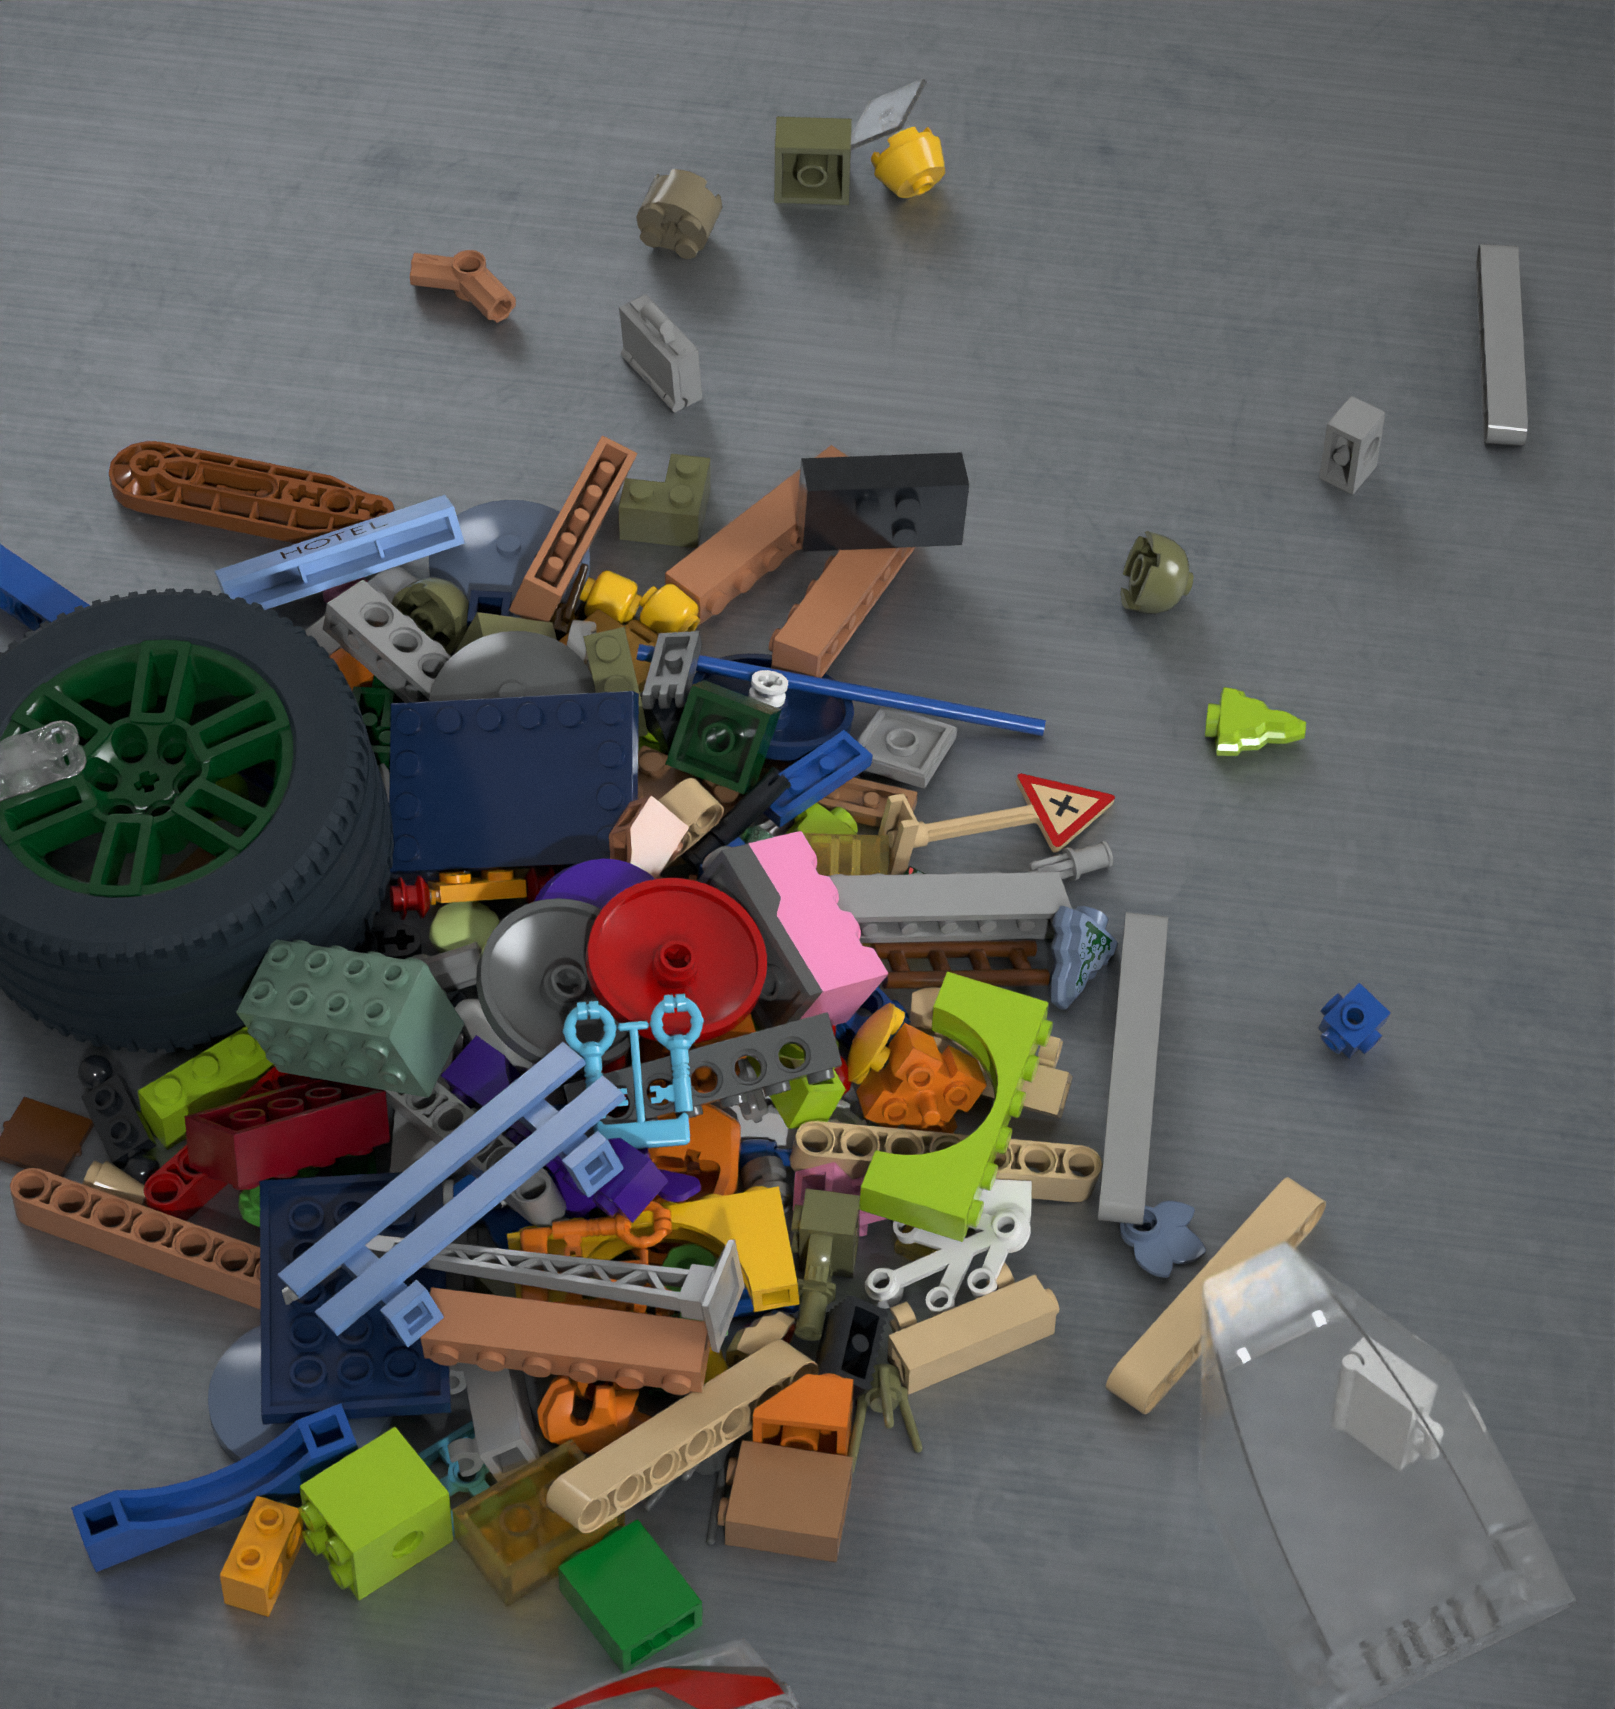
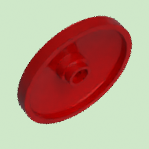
M658 878L635 884L623 890L603 907L590 932L586 950V969L596 998L618 1023L647 1021L650 1023L652 1012L657 1004L664 999V995L673 994V997H676V994L685 993V997L698 1006L704 1018L703 1029L699 1038L693 1043L695 1044L709 1041L728 1033L743 1022L751 1013L761 995L766 978L767 953L758 926L749 913L729 895L715 887L694 880ZM674 1008V1013H664L662 1028L669 1036L676 1034L686 1035L692 1026L690 1023L691 1016L688 1011L677 1012V1008ZM650 1024L648 1029L638 1030V1035L657 1041L652 1033Z

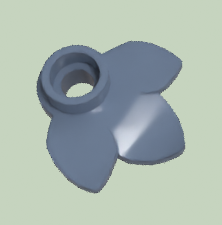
M1163 1201L1154 1208L1145 1206L1143 1225L1120 1223V1235L1128 1245L1134 1247L1136 1262L1142 1269L1154 1276L1167 1278L1172 1272L1173 1263H1192L1206 1254V1248L1202 1241L1186 1227L1191 1222L1195 1212V1208L1178 1201ZM1137 1228H1144V1229H1146L1147 1231H1144V1232H1143V1231H1138V1230H1136V1229H1137Z

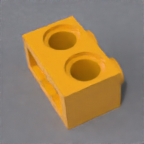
M256 1496L220 1573L225 1604L263 1616H270L304 1541L302 1531H304L303 1520L298 1508Z

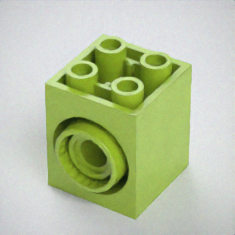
M396 1427L348 1454L339 1462L300 1485L302 1506L298 1510L306 1527V1530L302 1531L304 1541L314 1555L318 1556L322 1553L330 1563L328 1565L330 1574L337 1585L343 1590L349 1587L359 1601L454 1541L449 1492Z

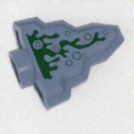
M1060 906L1059 910L1055 912L1052 923L1055 935L1051 946L1054 966L1050 974L1048 996L1051 997V1003L1059 1009L1066 1010L1079 997L1087 981L1095 978L1102 965H1107L1119 944L1105 930L1109 921L1108 917L1094 908L1078 906L1073 910L1066 906Z

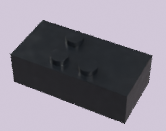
M962 452L801 458L796 522L802 552L962 545L969 492V481Z

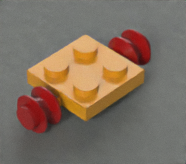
M531 868L524 879L514 876L513 870L481 871V877H471L470 873H464V871L439 872V880H430L427 884L421 876H417L414 885H406L402 877H398L397 886L390 887L392 912H399L401 920H405L408 911H417L419 917L424 919L430 909V905H435L436 901L439 903L525 898L529 904L534 902L544 885L555 876L554 868H548L546 875L538 876L534 868Z

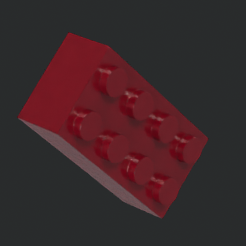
M317 1078L184 1116L189 1167L207 1174L210 1179L229 1183L237 1190L256 1188L260 1185V1181L272 1177H293L298 1174V1169L308 1166H329L336 1162V1158L348 1154L355 1156L369 1154L373 1151V1147L390 1142L385 1090Z

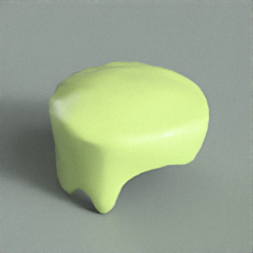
M480 902L447 903L437 911L432 920L429 938L432 945L440 953L477 942L482 949L499 924V919L496 913L490 910L489 906Z

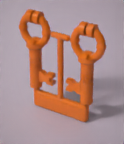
M651 1201L642 1211L648 1210L653 1212L654 1233L650 1236H634L630 1232L631 1222L619 1213L615 1217H603L601 1219L553 1221L552 1229L550 1227L526 1228L520 1232V1251L548 1254L547 1239L553 1233L554 1240H565L567 1247L564 1248V1256L576 1255V1257L583 1258L582 1247L580 1246L582 1238L594 1237L595 1235L596 1237L600 1235H616L626 1244L642 1249L640 1250V1260L618 1262L649 1265L648 1250L646 1249L660 1243L666 1235L672 1233L671 1211L655 1201ZM649 1283L643 1285L644 1287L652 1288ZM521 1284V1299L548 1302V1289ZM570 1292L566 1294L565 1301L554 1302L633 1312L634 1308L633 1303L605 1298L588 1300L583 1299L581 1294ZM656 1307L655 1315L668 1317L674 1314V1310Z

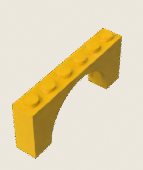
M755 1186L745 1190L743 1193L726 1196L709 1194L697 1201L680 1204L675 1202L660 1203L665 1209L671 1211L672 1233L666 1235L660 1243L686 1244L693 1242L709 1250L713 1256L719 1258L727 1241L735 1239L745 1288L752 1301L754 1312L800 1304L797 1277L779 1186L772 1188ZM648 1210L641 1212L634 1222H631L630 1232L634 1236H650L654 1233L653 1212ZM572 1218V1219H569V1220L585 1219V1218ZM527 1226L518 1232L507 1234L509 1250L520 1251V1232L523 1229L539 1227ZM552 1233L547 1239L548 1254L564 1256V1248L567 1247L565 1240H554ZM616 1235L588 1236L582 1238V1243L580 1244L583 1258L608 1261L627 1250L635 1248L626 1244ZM514 1283L516 1298H521V1284ZM548 1289V1302L565 1301V1296L568 1292Z

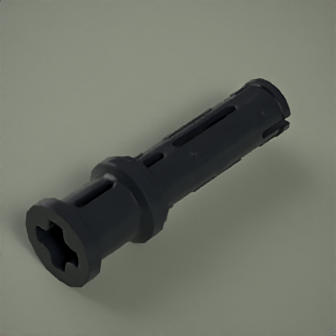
M772 766L769 772L716 826L711 828L706 835L681 855L682 859L697 874L700 865L711 852L727 846L738 838L792 786L783 774L781 776L778 775L780 773L778 769Z

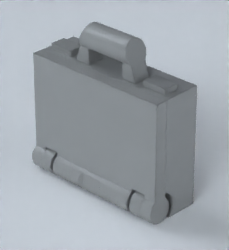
M647 294L619 307L623 340L621 356L646 381L674 413L683 409L684 406L687 407L703 399L698 348Z

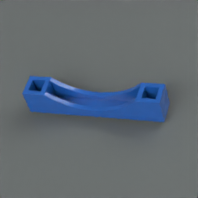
M340 1403L296 1420L281 1435L261 1449L213 1473L163 1487L140 1490H115L71 1507L84 1547L95 1571L98 1572L248 1514L256 1496L278 1502L299 1494L300 1485L339 1462L348 1454L358 1450V1446Z

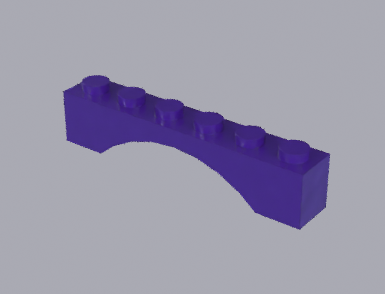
M476 1035L441 1076L452 1088L451 1093L470 1109L474 1107L476 1110H480L517 1080L521 1074L504 1054ZM517 1120L505 1130L507 1133L504 1136L517 1146L530 1136L532 1132ZM622 1138L608 1139L624 1169L595 1192L592 1201L610 1217H613L618 1212L633 1223L668 1183V1180L650 1158ZM558 1155L543 1167L553 1175L558 1169L565 1174L562 1179L578 1194L584 1195L576 1186Z

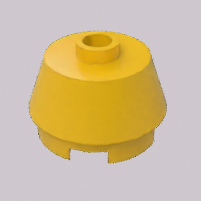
M915 127L900 131L887 139L890 147L881 154L874 151L871 156V162L875 168L874 176L899 198H910L926 193L945 174L941 140L933 135L929 127H926L923 132L919 133Z

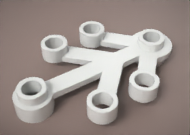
M1013 1208L1001 1209L993 1215L982 1212L977 1228L969 1226L981 1232L964 1238L963 1242L915 1227L909 1233L900 1232L901 1228L906 1224L894 1221L893 1230L900 1242L904 1244L915 1242L938 1251L896 1270L890 1268L875 1269L866 1278V1293L873 1305L880 1308H890L900 1302L905 1286L946 1269L939 1287L931 1289L926 1296V1305L930 1313L936 1316L955 1308L954 1299L973 1256L988 1249L989 1251L982 1268L972 1271L967 1282L975 1298L997 1290V1277L1008 1253L1019 1251L1029 1240L1031 1234L1029 1220L1024 1213ZM1006 1225H1015L1013 1230L1008 1233L1000 1232V1229ZM981 1279L990 1280L989 1285L983 1289L975 1287L976 1283ZM882 1280H890L885 1288L878 1289L875 1287ZM944 1297L948 1299L943 1307L933 1306L938 1298Z

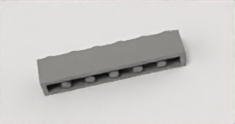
M994 871L972 874L953 872L950 874L913 873L910 875H884L876 873L872 875L845 876L843 874H834L828 876L839 893L837 905L842 911L851 912L860 926L861 936L859 941L861 943L1054 939L1055 931L1052 923L1055 912L1059 910L1060 906L1072 909L1059 872L1001 873Z

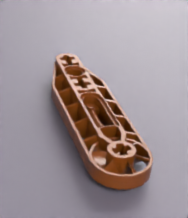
M159 441L139 442L119 451L111 461L108 473L114 498L126 508L137 512L295 544L395 511L392 501L388 498L364 492L331 475Z

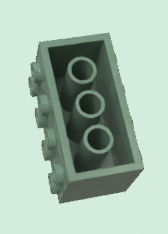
M275 940L271 943L236 1012L248 1028V1033L256 1039L266 1053V1058L274 1064L279 1072L427 1098L430 1097L464 1026V1022L447 998L446 992L440 987L432 975L429 966L423 961L413 957H408L405 960L386 957L374 951H370L367 954L353 952L336 945L330 946V948L315 946L303 940H293L292 942Z

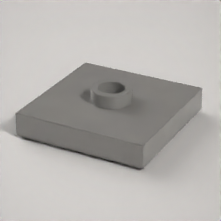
M879 706L857 740L873 755L871 766L865 770L925 789L955 741L957 727L904 710Z

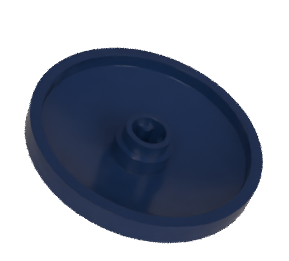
M735 654L718 658L771 668L772 655ZM698 671L694 675L692 683L693 685L705 680L745 696L749 695V690L752 687L751 681ZM825 673V674L823 675V677H822V678H825V679L834 680L832 677H830V676L827 675L826 673ZM787 688L785 703L777 707L782 709L765 759L800 760L841 731L845 730L850 734L854 717L852 700Z

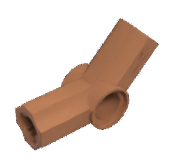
M464 250L458 252L454 257L422 253L413 254L410 285L454 290L455 295L459 299L470 301L488 320H494L496 323L508 318L509 313L516 307L515 297L486 268V258L479 251Z

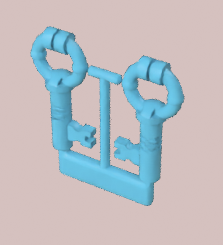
M685 993L676 994V997H673V994L664 995V999L654 1008L650 1023L647 1021L619 1023V1031L630 1032L637 1122L605 1125L598 1121L594 1125V1133L598 1131L606 1139L622 1138L636 1149L687 1145L690 1142L689 1117L685 1113L693 1111L688 1049L699 1038L703 1029L704 1018L698 1006L686 998ZM589 1001V1004L577 1002V1007L567 1015L564 1022L563 1034L566 1042L586 1063L584 1066L585 1090L603 1076V1073H601V1056L613 1044L617 1030L613 1016L606 1008L598 1005V1001ZM674 1008H677V1012L688 1011L691 1016L690 1023L692 1025L690 1031L686 1035L676 1034L669 1036L662 1028L664 1013H674ZM588 1015H590V1020L601 1018L604 1023L603 1030L605 1033L600 1042H580L575 1035L577 1033L575 1028L577 1020H588ZM649 1024L656 1040L670 1051L671 1070H673L672 1085H668L666 1088H661L660 1085L650 1086V1092H656V1097L651 1098V1104L662 1103L664 1099L674 1102L675 1113L683 1112L677 1119L645 1121L638 1030L648 1029ZM627 1088L619 1089L624 1095L627 1094ZM624 1100L618 1107L628 1106V1100Z

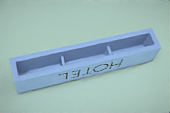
M442 495L216 570L215 574L221 592L228 594L230 599L244 598L248 604L251 605L253 602L261 604L264 610L465 544L454 506L446 495Z

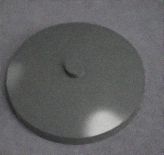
M508 631L479 638L456 652L437 675L429 702L596 693L592 674L587 665L568 646L546 635L526 631Z
M559 898L545 899L526 904L510 913L497 925L482 949L476 974L477 993L482 1011L489 1025L501 1041L519 1056L534 1064L539 1062L562 1042L568 1045L563 1034L564 1022L567 1015L577 1007V1002L589 1004V1001H598L591 988L586 969V950L590 932L597 916L602 910L594 905L582 901ZM588 1015V1020H577L575 1025L577 1033L575 1035L580 1042H600L605 1033L603 1030L604 1023L601 1018L590 1020V1015ZM616 1020V1036L613 1044L601 1056L602 1067L618 1060L631 1049L630 1032L619 1031V1023ZM584 1066L577 1072H584Z

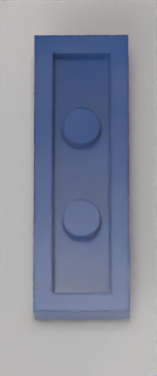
M845 730L841 731L778 774L779 776L783 774L792 786L763 814L779 828L870 767L873 755Z

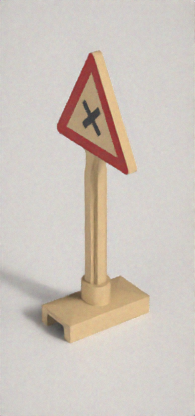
M1019 773L1016 784L1027 806L925 824L923 821H917L904 794L888 796L873 853L876 858L888 856L890 862L886 875H904L908 868L913 848L927 846L928 842L1031 823L1038 824L1051 851L1058 853L1110 808L1114 803L1115 796L1109 793Z

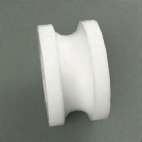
M761 670L752 675V687L749 690L748 697L774 707H780L785 703V692L788 688L786 677L770 670Z

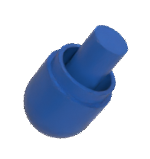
M767 1139L745 1140L741 1142L739 1170L741 1171L743 1166L749 1161L763 1156L778 1157L783 1161L785 1167H791L790 1155L792 1149H778L777 1142H771Z

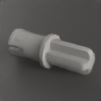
M1106 841L1076 850L1067 847L1063 849L1062 854L1031 862L1029 864V871L1059 872L1062 880L1069 878L1075 881L1080 878L1081 874L1112 867L1113 854Z

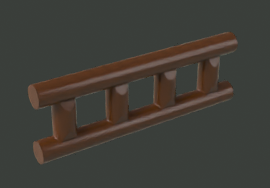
M1035 940L871 943L870 948L875 950L880 960L888 959L892 972H888L889 974L882 981L884 989L941 988L947 972L997 987L1047 986L1050 981L1048 969H1032L1027 957L1036 956L1037 944ZM1009 957L1013 969L992 970L987 958ZM947 958H969L973 970H951ZM906 959H928L933 971H911Z

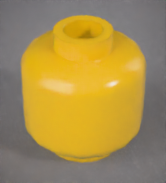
M605 570L598 575L596 580L588 577L579 599L586 602L584 614L587 618L597 609H600L623 625L628 624L634 619L639 602L643 596L637 594L638 586L634 581L612 571Z
M674 584L664 585L660 589L655 586L651 587L639 602V605L643 608L640 614V622L658 634L695 631L700 623V618L697 617L699 611L698 604Z

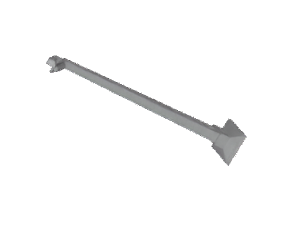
M377 1235L366 1246L378 1258H381L404 1238ZM735 1239L727 1241L714 1267L691 1264L690 1269L455 1243H450L422 1266L423 1268L680 1311L682 1318L704 1321L711 1349L717 1353L720 1351L745 1287ZM610 1279H617L618 1281L612 1282ZM649 1283L652 1288L644 1287L643 1285ZM663 1285L681 1287L682 1289L680 1292L669 1291ZM288 1286L281 1290L286 1305L299 1299Z

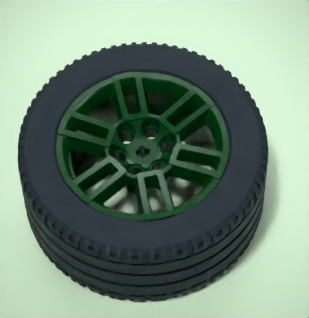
M174 588L166 589L165 592H157L156 589L147 590L145 594H138L137 591L129 592L128 596L119 597L118 594L110 596V600L101 602L100 599L92 601V605L85 608L82 605L75 607V611L67 615L63 612L57 615L56 620L50 623L45 621L39 624L40 628L36 631L29 630L24 633L23 639L19 642L14 640L8 645V650L4 653L0 652V989L4 991L11 1001L14 1000L22 1011L28 1012L34 1020H41L46 1027L51 1030L55 1028L61 1035L66 1037L72 1034L76 1041L82 1043L88 1040L91 1041L93 1046L102 1047L105 1044L111 1050L118 1051L121 1047H124L129 1052H138L139 1049H146L148 1053H156L158 1049H165L166 1052H175L176 1048L179 1047L191 1050L195 1048V1045L204 1044L205 1047L211 1046L213 1041L224 1040L246 1027L236 1012L271 943L275 940L290 942L293 940H303L311 945L328 948L336 945L355 952L354 948L356 945H362L365 940V931L371 930L374 925L373 917L378 916L381 910L380 900H385L387 893L386 885L389 884L391 878L390 869L393 866L392 853L394 852L391 810L356 698L334 659L330 658L323 646H319L313 636H307L302 627L299 625L294 626L292 621L285 616L279 618L277 612L272 609L265 611L261 604L253 602L250 605L244 598L230 599L229 595L224 593L216 596L207 590H202L201 593H194L193 589H184L183 592H176ZM251 766L262 770L274 778L273 789L264 808L216 785V782ZM215 815L246 831L240 837H236L209 819ZM94 833H103L90 882H83L69 877L51 867L54 850ZM189 841L216 857L209 863L187 874L157 883L162 854L171 855L185 849ZM135 852L129 885H117L126 853Z

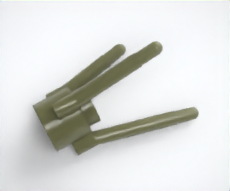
M875 1365L874 1369L876 1372L872 1374L874 1380L870 1383L872 1389L857 1399V1409L847 1455L848 1457H853V1473L858 1458L867 1406L869 1405L872 1410L883 1413L885 1427L888 1429L894 1426L893 1410L899 1405L914 1451L919 1453L923 1449L908 1402L907 1388L901 1386L900 1371L894 1365Z

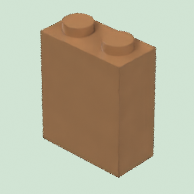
M742 1440L738 1458L730 1457L728 1463L726 1485L732 1486L730 1498H721L717 1525L725 1526V1545L837 1562L852 1485L853 1457Z

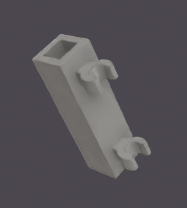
M459 1362L456 1365L450 1366L451 1395L457 1394L467 1387L476 1437L474 1439H457L448 1445L450 1460L452 1463L458 1461L462 1477L477 1473L485 1464L497 1482L500 1483L540 1466L541 1462L523 1371L504 1368L502 1371L493 1372L481 1369L475 1364Z

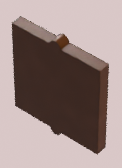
M23 1097L11 1119L3 1123L4 1130L0 1135V1160L24 1169L37 1168L64 1177L75 1157L82 1155L81 1147L94 1127L92 1119Z

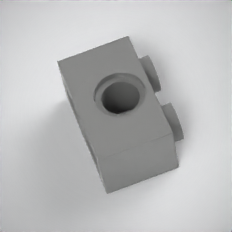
M1349 397L1327 423L1319 474L1320 479L1352 495L1357 491L1377 467L1385 411L1356 397Z

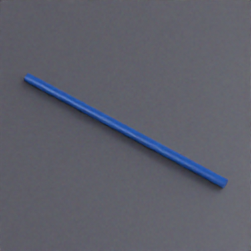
M639 644L636 660L651 663L655 646ZM699 655L696 667L698 672L751 681L752 675L755 672L770 670L780 673L787 678L788 689L1043 736L1046 720L703 655Z

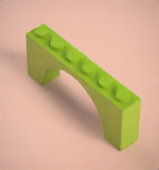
M947 972L933 1006L931 1031L956 1041L980 1062L994 1090V1105L985 1121L975 1132L961 1142L946 1149L916 1155H901L875 1150L861 1185V1211L960 1242L964 1241L969 1226L977 1228L984 1208V1202L979 1199L983 1189L991 1191L998 1171V1165L993 1164L997 1153L1005 1154L1012 1135V1128L1007 1126L1011 1116L1019 1118L1026 1097V1092L1021 1091L1025 1081L1033 1082L1040 1057L1035 1056L1039 1045L1046 1047L1051 1035L1053 1021L1047 1020L1049 1002Z

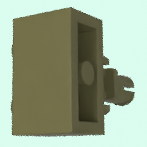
M806 1188L803 1205L795 1204L791 1229L794 1232L792 1253L799 1254V1271L805 1272L804 1279H797L800 1304L795 1334L803 1340L816 1341L822 1337L827 1305L834 1302L836 1298V1284L831 1283L832 1275L853 1278L860 1231V1195Z

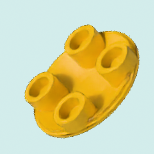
M887 1003L873 1013L856 1033L847 1057L848 1081L859 1085L867 1076L870 1068L878 1072L886 1063L890 1055V1048L885 1045L890 1035H894L905 1018V1012L895 1007L894 1004Z

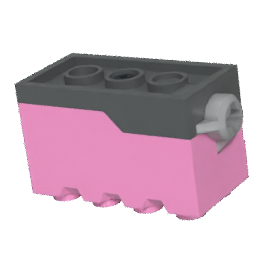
M802 831L736 847L723 846L718 848L704 859L702 864L704 873L698 880V882L719 889L736 900L752 917L763 937L767 953L766 978L761 995L750 1013L760 1030L828 1012L832 1025L845 1023L889 974L875 950L863 946L859 941L861 930L852 913L842 911L837 905L839 893L830 877L818 874L816 870V854Z

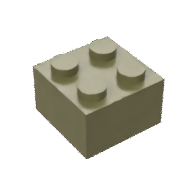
M776 116L774 203L849 205L852 119Z

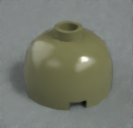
M1146 531V537L1139 536L1128 554L1123 575L1130 577L1128 583L1129 591L1121 587L1120 596L1125 609L1144 614H1156L1170 610L1180 601L1182 595L1187 596L1192 588L1194 577L1193 573L1189 572V561L1185 551L1174 540L1161 534Z
M434 577L414 581L399 591L391 603L403 615L409 616L420 630H425V634L430 639L440 643L449 655L456 651L468 630L469 600L463 591L450 581Z

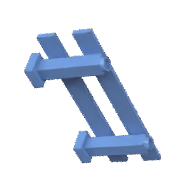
M562 1042L277 1275L301 1298L331 1272L341 1266L354 1280L315 1311L318 1318L338 1336L379 1303L383 1307L380 1311L397 1337L409 1347L441 1321L444 1316L427 1289L417 1280L410 1286H407L404 1283L407 1278L557 1155L562 1159L578 1189L588 1198L624 1169L608 1139L598 1131L589 1138L584 1133L626 1099L625 1095L608 1079L602 1076L558 1112L544 1098L586 1065L581 1056ZM517 1120L532 1132L530 1136L381 1258H378L366 1246L369 1241Z

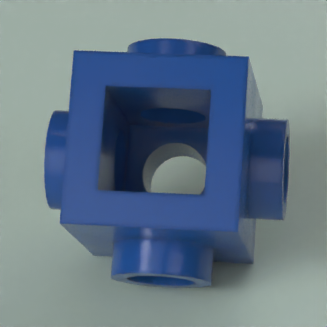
M1358 983L1344 998L1337 993L1327 1002L1320 1011L1324 1017L1318 1029L1322 1032L1321 1039L1328 1048L1336 1054L1343 1052L1350 1059L1358 1050L1366 1054L1381 1039L1382 1035L1378 1030L1386 1023L1391 1012L1361 983Z

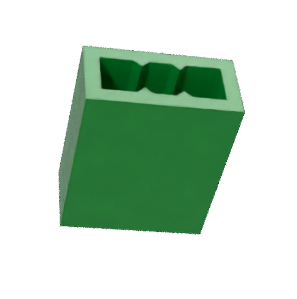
M638 1519L625 1527L617 1526L611 1529L600 1542L585 1551L577 1550L571 1553L563 1561L562 1565L558 1566L560 1592L623 1674L703 1625L701 1599Z

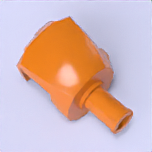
M557 1375L551 1381L537 1408L539 1425L547 1440L564 1448L589 1455L597 1453L652 1418V1416L637 1411L639 1406H636L635 1402L640 1390L621 1389L614 1391V1387L608 1385H597L593 1407L588 1419L583 1420L575 1417L572 1411L575 1406L576 1385L570 1383V1376Z

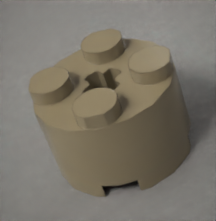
M671 169L669 175L662 176L658 173L655 175L636 215L637 225L641 230L639 235L641 241L646 246L652 248L663 247L675 250L684 259L695 258L698 251L704 249L723 208L721 196L717 194L714 197L712 192L705 187L707 180L690 171Z

